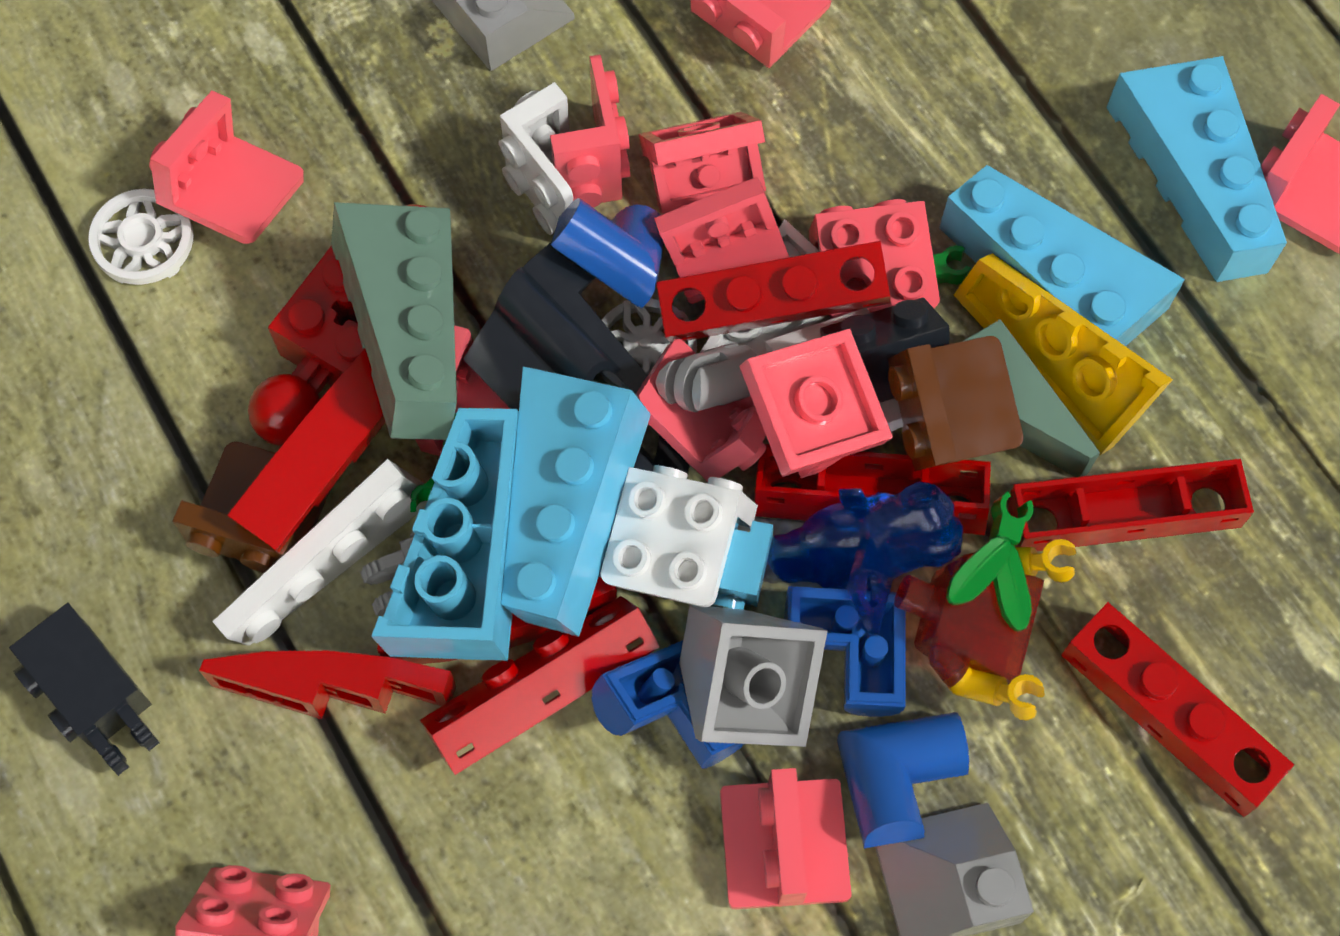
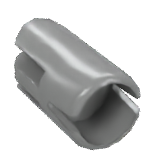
M730 343L668 362L659 371L655 382L658 394L667 403H677L682 409L691 412H698L714 406L745 399L751 395L739 366L748 358L755 357L757 354L747 345L739 346L738 343Z

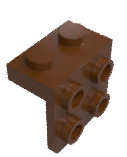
M985 336L931 348L930 344L908 348L888 358L890 367L888 373L889 385L895 400L898 401L903 421V443L908 456L912 459L914 471L1017 448L1022 444L1024 436L1001 342L995 336Z
M234 441L227 444L224 448L201 505L181 500L172 522L185 539V545L189 549L209 557L216 558L219 557V554L240 560L248 568L265 573L316 526L328 494L318 507L314 505L280 552H277L227 516L276 453Z

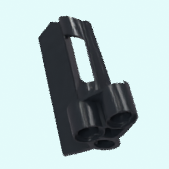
M552 242L531 258L523 267L518 268L499 295L495 309L463 359L510 409H517L518 412L523 366L593 381L601 371H610L632 390L634 394L637 393L648 376L580 295L596 277L554 249L551 245ZM659 435L655 459L642 446L640 447L634 468L653 472L654 466L660 465L683 471L689 475L690 465L661 435Z

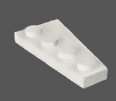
M387 459L214 619L213 623L227 639L250 646L253 643L267 639L279 628L284 618L417 515L420 509H424L427 501L421 502L417 506L416 512H410L411 493L417 486L424 483Z

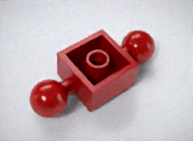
M419 204L405 205V206L427 207V206L419 205ZM332 245L268 326L279 355L297 365L292 374H278L263 380L254 389L249 400L248 416L252 428L263 440L276 446L284 444L306 415L320 400L318 394L326 384L332 386L365 349L361 344L357 330V318L352 302L348 301L343 284L342 269L339 260L335 258Z

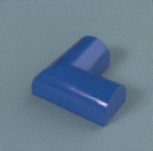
M580 198L574 200L558 218L551 243L552 247L637 307L643 308L655 292L664 242L654 219L660 216V214L655 209L646 205H632L625 207L612 220H609Z
M788 586L784 619L827 630L824 650L845 651L844 710L850 714L867 717H884L901 713L906 707V593Z
M683 640L606 672L598 678L592 689L594 712L603 727L613 735H625L664 716H668L702 769L709 768L723 761L744 745L700 742L695 738L679 664Z
M958 712L846 730L838 734L837 744L864 848L924 838L925 829L912 784L968 775L969 750L964 726Z

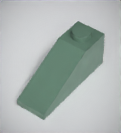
M1001 319L964 340L967 341L985 336H995L1000 340L1024 436L1020 446L1075 477L1087 475L1100 454L1099 450Z

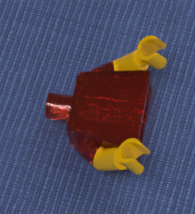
M1057 539L1049 542L1045 546L1043 553H1037L1034 547H1015L1023 566L1032 607L1027 628L1020 632L1010 628L1003 619L998 606L993 581L981 594L968 603L951 605L946 599V591L950 579L975 552L960 555L955 561L935 571L930 583L912 575H906L898 587L895 596V607L921 617L914 640L915 648L928 657L929 664L954 695L993 706H1000L1003 702L1009 703L1010 711L1016 718L1025 721L1036 716V707L1028 702H1021L1017 698L1026 693L1033 694L1036 697L1045 696L1044 686L1037 677L1028 674L1021 675L1044 584L1043 579L1035 576L1038 571H1045L1048 577L1056 582L1062 583L1072 579L1075 575L1073 567H1056L1051 564V561L1058 555L1071 556L1077 554L1075 546L1068 540Z

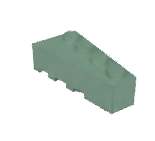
M334 202L331 245L335 258L339 260L342 269L343 284L348 301L352 302L357 318V330L362 347L366 348L372 367L371 376L390 438L447 440L457 404L450 208Z

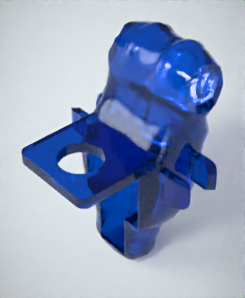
M917 482L895 495L877 492L867 497L859 488L839 489V499L841 502L818 510L801 527L793 529L788 533L773 536L767 559L768 564L777 578L785 583L811 582L817 583L823 588L847 589L867 633L879 634L892 582L895 578L918 568L940 567L961 554L963 526L959 518L954 515L955 507L951 498L934 484ZM866 591H871L870 602H868Z

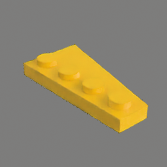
M993 253L977 261L954 293L955 298L984 329L1001 319L1099 450V455L1112 449L1173 380Z

